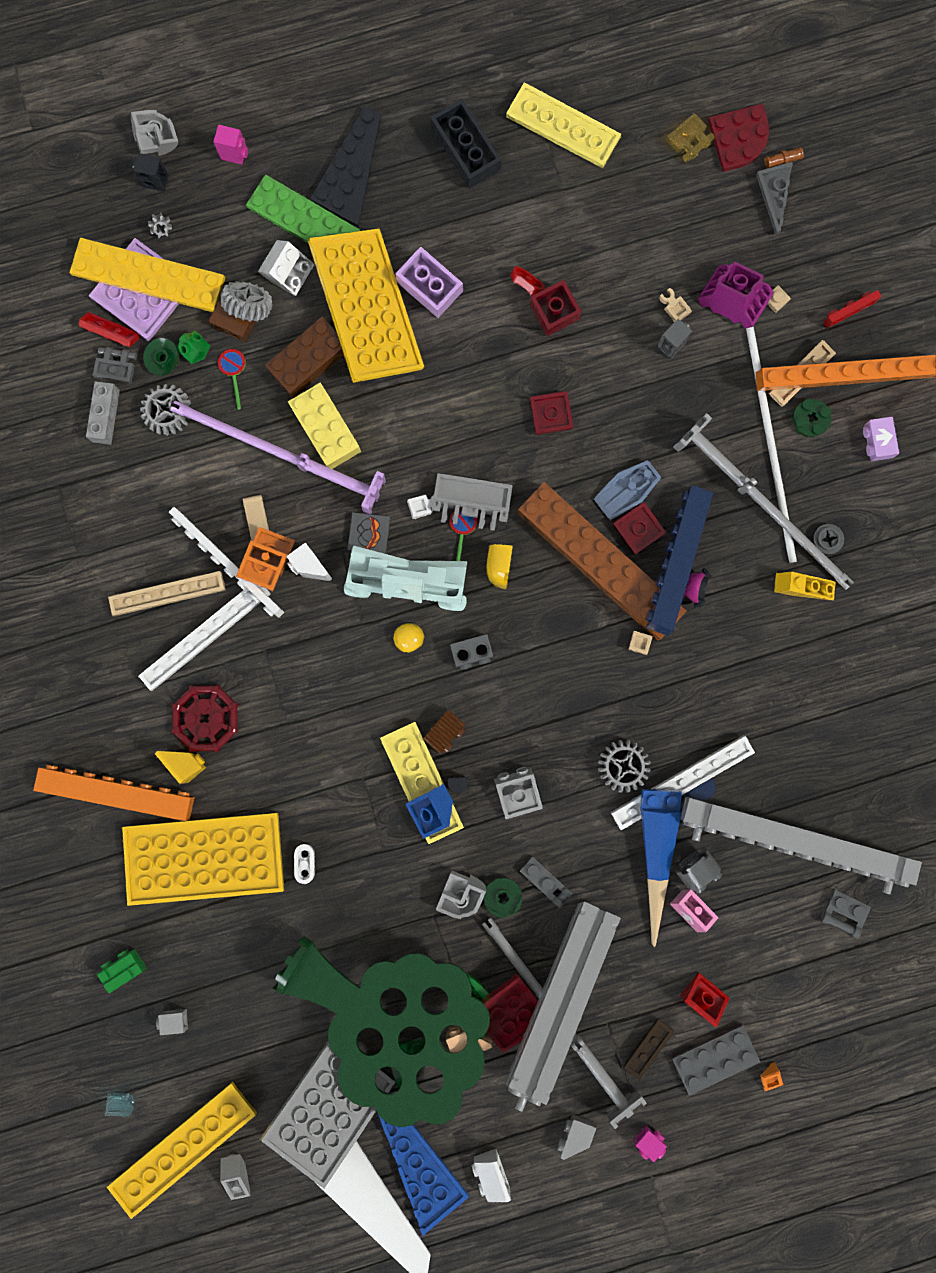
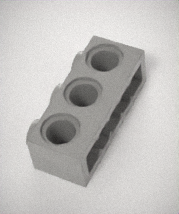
M94 382L86 437L93 443L109 445L112 443L120 390L111 383Z

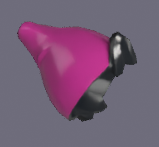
M703 568L702 572L690 573L684 596L695 603L694 608L707 602L704 600L708 579L712 578L706 568Z

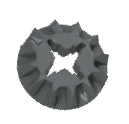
M825 524L817 528L814 533L813 543L823 554H834L842 548L844 534L836 525ZM826 534L829 537L836 538L830 542V545H828V542L822 541L826 538Z

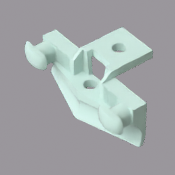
M353 545L344 592L346 595L367 598L371 592L382 593L383 598L389 599L397 597L411 599L418 603H422V600L438 601L440 608L462 611L466 606V597L462 595L467 561H410Z

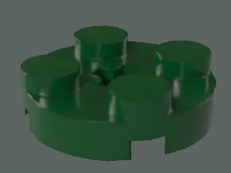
M817 399L804 400L795 408L792 414V422H794L796 431L804 437L812 438L819 436L831 424L830 407ZM807 415H815L816 421L809 422Z
M505 877L496 878L486 886L484 904L492 915L504 918L515 914L520 909L523 900L522 892L515 881ZM503 892L507 893L506 897L508 898V900H504L501 903L499 902L500 898L498 897V894H503Z

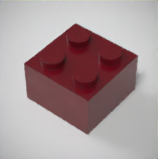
M564 280L530 297L529 305L547 337L581 318L582 311Z

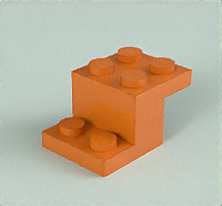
M259 527L254 540L249 543L236 577L274 591L278 578L282 576L288 561L286 556L291 553L295 540Z

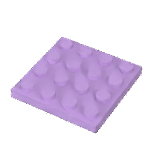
M136 238L126 248V250L163 259ZM98 283L89 295L92 300L147 341L153 338L179 305V303Z

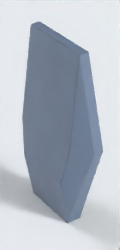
M647 460L617 473L593 500L611 521L641 504L661 479V476Z

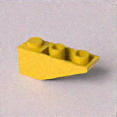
M795 572L776 573L774 592L832 601L834 600L836 582Z

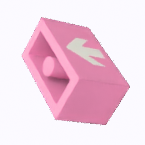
M691 889L682 890L670 903L696 932H707L718 919L715 913Z

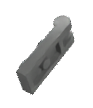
M533 856L519 870L559 908L564 905L563 902L567 897L570 898L573 895L569 889ZM557 888L562 891L558 897L553 894Z

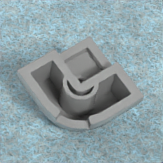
M157 110L131 112L133 135L141 154L158 152V156L173 151L177 147L178 139L170 118L167 119L164 115L157 113Z
M451 871L436 910L458 919L475 914L486 893L485 884L472 875L469 878Z

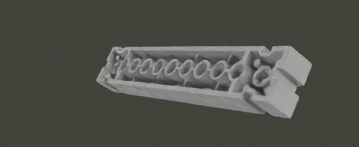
M687 797L682 799L680 820H682V825L695 828L692 840L700 841L702 830L716 834L717 830L720 831L719 835L735 839V836H739L738 840L753 845L757 841L758 846L771 850L775 846L777 847L776 851L793 855V852H796L795 856L812 861V858L815 857L814 861L831 866L833 862L834 867L851 871L852 868V872L869 877L871 873V877L885 881L883 893L891 894L893 883L909 887V884L917 885L922 864L920 861Z

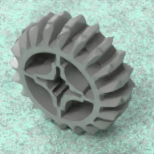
M244 281L229 282V285H225L223 292H221V306L224 308V311L229 312V315H234L235 318H241L249 322L251 320L258 322V320H264V318L268 317L272 308V296L269 295L268 291H264L263 287H258L257 284L253 285L250 282L245 283Z
M164 384L163 389L160 385H157L156 391L150 389L152 393L150 396L145 394L147 401H141L144 407L140 408V411L144 413L141 415V418L145 420L144 424L146 426H150L151 431L156 430V433L159 435L164 432L168 436L169 431L172 434H176L175 429L177 428L182 431V424L188 426L185 419L191 418L181 416L175 412L163 411L160 407L162 406L171 411V406L176 408L173 402L178 400L180 403L190 406L191 401L187 400L188 396L186 393H183L182 389L178 388L176 390L174 385L169 388L167 384ZM168 397L166 400L160 401V399ZM154 405L157 407V412H156V414H155V415H156L155 418L153 417V408H154ZM167 419H174L171 422L162 423L165 422Z
M622 740L618 741L619 747L614 742L611 743L613 749L605 747V751L608 754H600L601 757L605 758L604 761H598V764H604V768H598V771L605 772L600 778H608L605 785L608 786L612 782V790H615L618 785V792H622L623 787H625L626 792H630V786L637 790L636 783L643 786L644 783L640 779H648V776L644 775V771L650 772L649 768H645V765H649L650 761H644L648 754L641 755L640 753L644 748L640 747L636 750L637 743H633L632 747H630L629 740H626L625 746H623ZM620 750H628L627 755L621 760L612 757ZM633 755L639 761V770L632 766ZM626 761V765L633 771L624 769V772H622V767L618 763ZM609 762L617 768L615 779L610 774ZM626 773L636 775V777L629 782H620L621 778H623V776Z

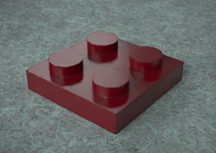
M567 391L530 397L536 435L572 430L574 428Z
M645 502L613 523L614 528L634 555L666 534V531Z

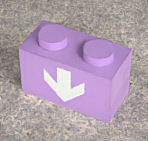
M893 417L869 420L864 425L863 435L867 438L868 443L866 451L871 461L890 459L899 454Z

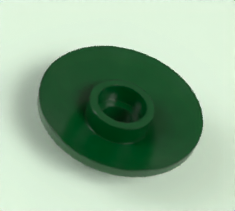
M158 338L151 341L144 351L143 360L145 367L149 372L157 376L171 373L179 361V351L176 345L166 338Z

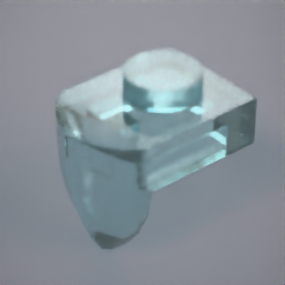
M108 1093L105 1116H130L135 1107L133 1097L130 1094Z

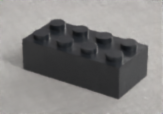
M463 99L430 117L431 129L469 189L501 170V158Z

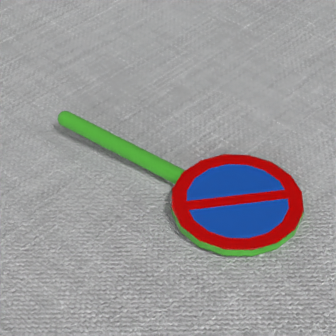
M229 349L220 355L218 367L223 374L232 376L237 409L240 410L241 405L236 375L244 370L246 360L240 351Z
M462 507L459 508L457 525L453 524L452 521L455 510L449 519L452 530L460 534L456 561H460L463 535L472 533L477 526L476 517L461 515Z

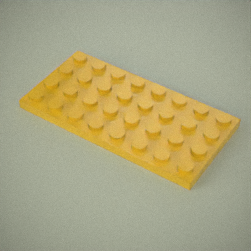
M380 229L310 238L308 243L353 383L422 370L424 364Z
M278 813L122 827L127 906L284 891Z

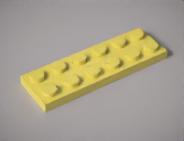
M526 83L522 85L506 113L507 118L601 168H604L621 138V133Z
M416 722L380 738L409 802L444 784ZM452 805L450 826L426 837L428 844L464 828L454 805Z

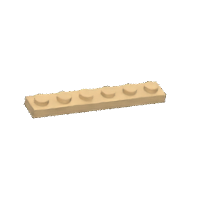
M218 571L108 598L112 616H117L217 593L226 589L222 572Z

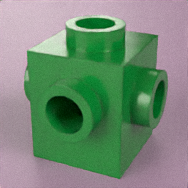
M193 331L181 335L177 349L191 364L204 360L211 346L200 334Z

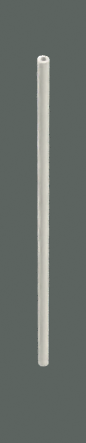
M754 327L746 328L756 380L755 372L761 369ZM758 391L779 510L789 520L766 392ZM783 528L789 563L797 562L793 538Z

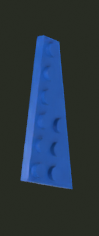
M379 1116L423 1236L469 1197V1194L414 1124L406 1127H397L388 1124Z

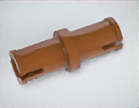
M798 147L789 151L782 150L779 154L766 156L764 158L765 167L768 169L801 160L804 157L803 149Z

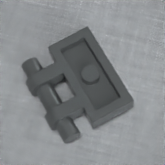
M106 346V348L99 347L98 354L104 355V358H96L93 377L131 384L135 365L128 363L129 359L136 360L137 352H131L129 349L118 350L111 346ZM113 356L120 357V361L112 360Z

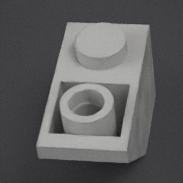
M572 1114L570 1120L567 1119L564 1127L566 1134L564 1139H560L557 1148L560 1158L565 1160L590 1148L596 1131L595 1122Z

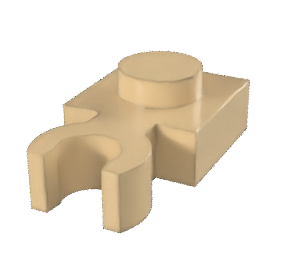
M671 288L667 290V293L670 295L669 298H665L663 294L659 297L663 304L668 305L665 311L674 322L677 319H684L692 312L681 296L677 299L674 297L675 294Z

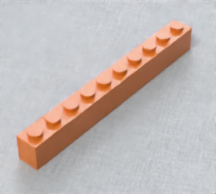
M936 355L762 368L755 372L757 391L935 378Z

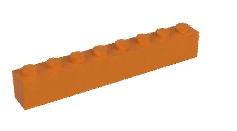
M53 765L38 768L33 791L182 821H188L191 817L195 797L189 796V792L178 791L176 794L171 793L169 788L159 787V790L151 789L152 785L140 783V786L133 785V781L121 780V782H116L113 777L102 776V779L95 778L94 773L84 772L83 775L76 774L77 770L65 768L64 771L57 770L58 766Z

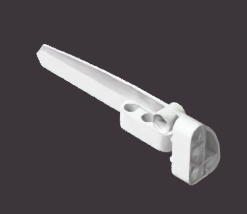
M356 1141L325 1189L321 1186L319 1187L409 1273H428L430 1252Z

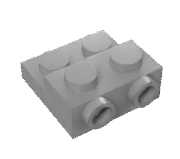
M521 767L516 770L517 773L510 775L504 772L494 779L505 819L543 809L531 768Z

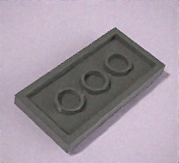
M743 1024L671 1057L689 1096L760 1063Z

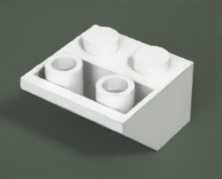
M277 240L258 272L271 283L296 296L313 268L314 263L288 241Z

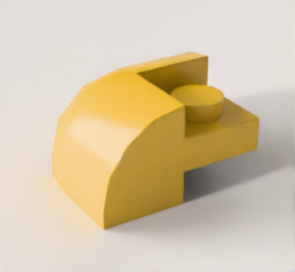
M496 544L489 546L486 566L487 576L492 584L502 589L507 588L512 546Z

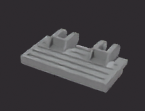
M438 473L432 511L440 512V506L444 504L441 522L445 523L447 520V508L455 509L452 521L453 524L457 525L460 507H462L461 515L476 518L478 517V510H481L479 528L483 529L486 514L492 515L490 530H495L497 513H500L499 521L507 522L512 485Z

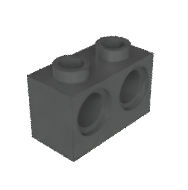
M487 634L450 644L456 668L460 667L461 670L471 668V664L479 662V665L491 662L490 659L493 658ZM480 645L487 648V653L483 656L476 653V648ZM466 651L469 657L467 660L461 661L457 657L458 653Z

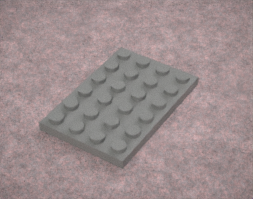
M328 1042L259 1139L324 1189L376 1112L375 1106L362 1107L352 1103L343 1094L338 1084V1069L341 1059L332 1051ZM378 1070L375 1078L378 1088L388 1093L395 1081L381 1070Z

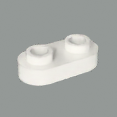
M309 844L298 846L294 852L295 879L301 884L309 883L315 876V852ZM303 850L308 851L307 857L302 856ZM303 870L308 871L309 874L307 877H304L302 875Z

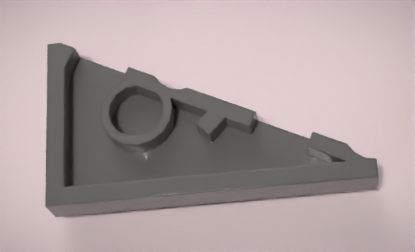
M792 162L761 170L756 174L775 235L780 234L783 225V214L786 207L790 173L793 166Z

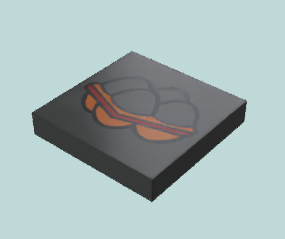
M352 512L348 551H352L354 545L386 554L390 517Z

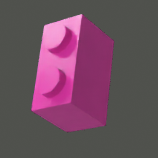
M218 125L214 145L221 160L242 165L244 158H247L248 147L245 144V138H243L241 130Z

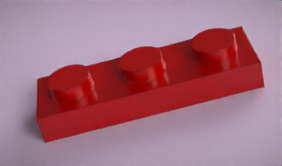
M878 290L873 293L868 291L860 296V300L856 302L851 300L844 305L843 309H834L829 312L827 319L823 323L828 329L875 304L882 296Z
M90 312L79 319L80 327L85 328L89 332L97 333L106 339L116 341L123 346L131 347L139 340V334L136 331Z

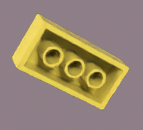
M321 382L288 401L326 467L333 469L361 452L359 445Z

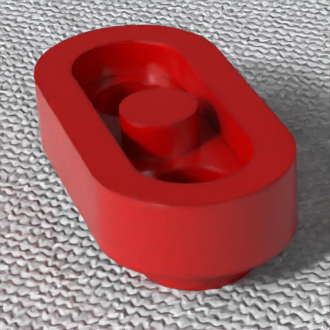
M519 266L513 268L510 274L512 281L525 288L530 295L533 296L545 289V285L524 268Z

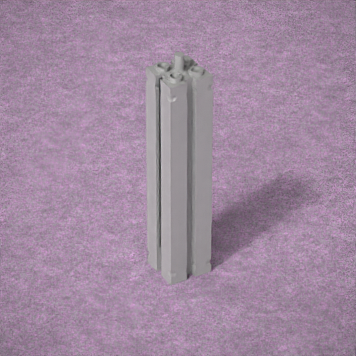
M587 902L577 904L575 913L570 921L511 1066L510 1073L504 1083L509 1087L508 1091L519 1097L515 1109L523 1112L527 1100L538 1106L541 1103L547 1105L550 1098L549 1095L554 1088L614 937L616 927L621 919Z

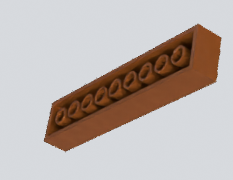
M543 482L518 509V515L653 636L654 639L657 641L661 640L665 635L646 628L647 621L645 620L648 610L652 608V603H650L651 597L658 588L655 585L656 583L551 487ZM680 606L676 623L687 612L682 606Z

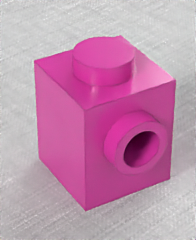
M647 1125L633 1139L636 1147L639 1148V1154L646 1160L650 1158L655 1162L657 1158H662L666 1152L665 1137L658 1130L653 1131Z

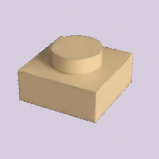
M779 285L773 289L774 294L767 303L775 313L791 300Z
M633 631L628 650L647 655L653 636Z

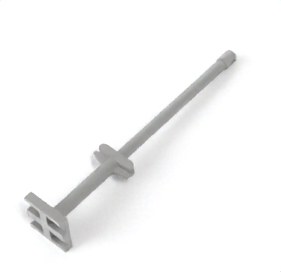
M706 413L673 448L679 452L692 440L739 487L737 491L740 494L748 493L847 590L849 586L845 581L849 585L854 582L754 487L757 484L754 478L749 479L745 477L700 433L712 419Z
M489 918L488 921L492 927L489 928L485 922L482 926L492 936L539 999L543 988L502 935L493 919ZM575 1032L571 1047L578 1053L616 1104V1107L607 1114L609 1122L616 1129L618 1127L617 1123L625 1116L628 1119L634 1114L633 1110L641 1103L643 1106L647 1103L638 1090L628 1098H625L584 1043L581 1036Z

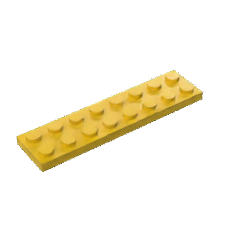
M84 238L79 240L70 269L72 276L210 312L215 310L225 281V276L222 274Z
M233 1082L230 1083L107 1186L108 1190L132 1219L251 1120L257 1112Z

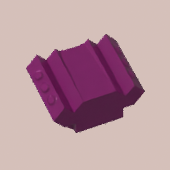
M734 262L730 265L723 264L717 267L700 294L698 301L702 308L710 306L713 313L721 314L732 320L733 323L741 322L746 329L755 325L774 292L769 284L763 282L764 275Z

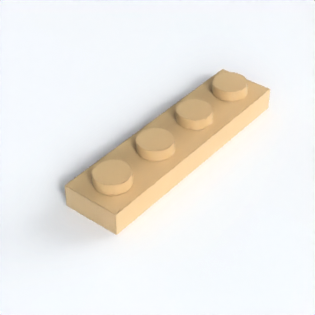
M822 340L797 365L827 363L836 353ZM801 388L771 390L768 394L782 407Z

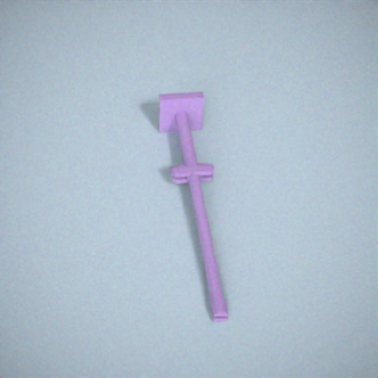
M178 401L173 402L179 409L171 406L172 412L191 418L296 464L303 472H312L364 495L365 498L361 505L363 512L372 514L373 504L375 501L377 502L380 496L379 491L382 485L386 483L383 473L377 471L371 485H367L310 460L303 453L300 456L191 409L185 404Z

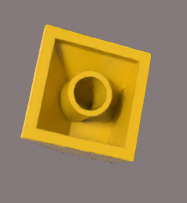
M157 751L155 753L179 784L189 783L206 769L204 766L205 761L199 754L174 751Z

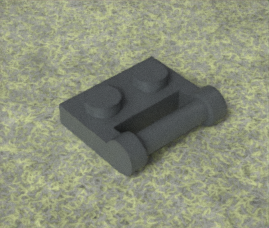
M833 889L820 922L826 925L831 924L850 933L851 937L858 939L871 907ZM835 911L856 921L854 927L832 917V912Z

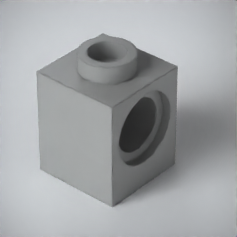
M187 1009L163 1011L156 1019L157 1030H160V1035L184 1033L188 1029Z

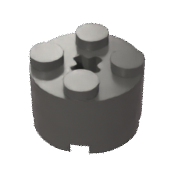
M701 848L703 852L699 854L696 851L689 854L679 863L680 869H675L676 874L685 886L692 891H696L697 894L703 892L707 887L706 885L711 881H717L722 876L720 872L721 867L707 848Z

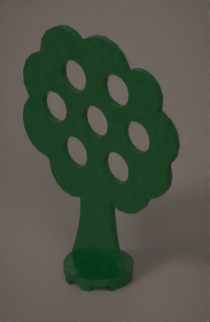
M303 936L298 941L301 946L289 954L284 963L288 966L277 974L275 980L278 983L272 989L281 995L285 994L314 1002L338 1014L330 1024L328 1043L332 1051L341 1059L338 1069V1084L343 1094L354 1104L362 1107L375 1106L381 1119L397 1127L411 1126L419 1120L430 1124H444L452 1120L460 1110L463 1101L462 1091L474 1086L482 1076L485 1057L484 1050L478 1040L485 1035L490 1025L488 1008L481 1000L471 996V981L467 973L460 966L450 962L436 963L428 955L409 953L396 962L385 960L372 965L362 977L360 987L337 970L316 947L314 941ZM439 987L446 992L448 1006L443 1012L433 1014L424 1008L422 994L426 989ZM397 988L405 994L407 1006L402 1013L392 1015L383 1009L380 998L386 989ZM456 1025L465 1031L467 1044L463 1050L450 1052L442 1046L440 1034L445 1027ZM414 1026L423 1032L426 1043L421 1051L408 1053L401 1048L399 1035L406 1027ZM374 1028L381 1033L384 1044L378 1053L367 1054L359 1048L357 1037L361 1030ZM390 1066L399 1071L402 1077V1085L398 1091L386 1093L378 1088L375 1076L379 1069ZM434 1066L441 1071L443 1085L439 1090L426 1092L419 1087L416 1076L422 1067Z

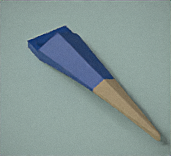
M642 789L640 809L648 881L651 942L654 947L657 942L681 817L682 792L680 790Z

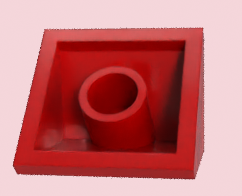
M701 973L694 977L680 995L690 1007L714 1027L718 1026L730 999Z

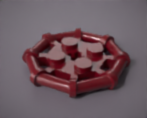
M190 685L189 689L171 705V734H174L189 749V752L215 751L217 753L239 731L237 729L238 702L235 703L221 689V685ZM198 693H212L210 699H200ZM193 696L195 701L188 708L183 707ZM217 697H219L227 706L222 708L216 702ZM180 711L185 712V725L181 726ZM230 711V725H226L224 721L225 712ZM202 714H209L208 723L201 722ZM223 728L227 730V732L219 740H217L215 736ZM188 729L195 737L191 741L182 731ZM200 738H210L211 743H199Z

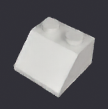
M306 543L286 556L289 559L288 566L296 575L300 574L305 578L325 581L332 580L329 573Z
M497 1149L474 1156L472 1169L475 1177L479 1176L481 1183L478 1185L481 1195L486 1196L487 1202L511 1201L510 1186Z

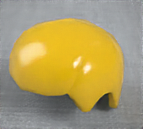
M405 623L395 630L393 640L395 646L400 651L412 652L422 646L424 633L417 624Z

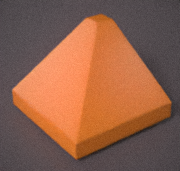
M775 1062L771 1063L760 1075L764 1091L783 1085L780 1071Z

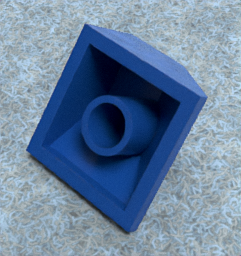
M444 784L405 804L423 839L450 826L453 800Z

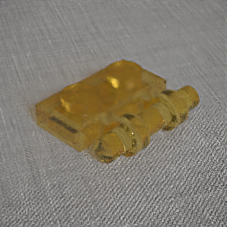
M694 113L670 133L666 141L677 153L685 149L687 153L682 158L685 162H688L690 159L698 156V152L703 148L706 149L711 144L710 142L715 139V136L712 133H709L707 136L703 133L707 126ZM697 139L699 142L693 146L691 142Z

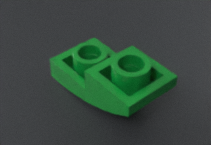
M466 972L476 997L479 998L481 996L482 999L490 994L489 990L477 978Z

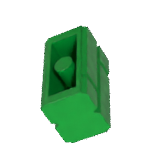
M127 949L117 955L119 959L114 963L110 960L100 966L102 970L97 973V976L108 993L113 992L147 969L135 949L131 952Z

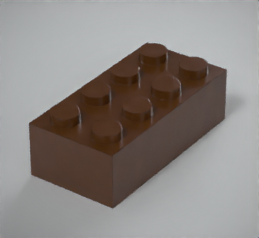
M322 316L265 366L293 399L341 359L344 353L337 332Z

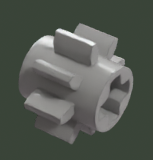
M161 212L156 216L152 214V221H148V226L152 227L150 229L151 234L156 233L158 238L163 235L168 236L167 231L172 229V225L168 224L170 218L163 217Z

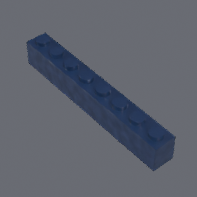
M691 485L688 490H684L681 496L683 503L676 513L678 520L671 530L673 537L666 547L668 554L661 563L663 571L656 580L655 585L658 588L651 597L650 603H652V608L648 610L645 617L647 621L646 628L667 636L674 631L713 492Z

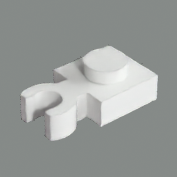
M426 495L408 499L407 503L413 519L431 515L434 495L429 500Z

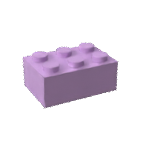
M422 247L395 274L397 283L437 318L463 292V283Z

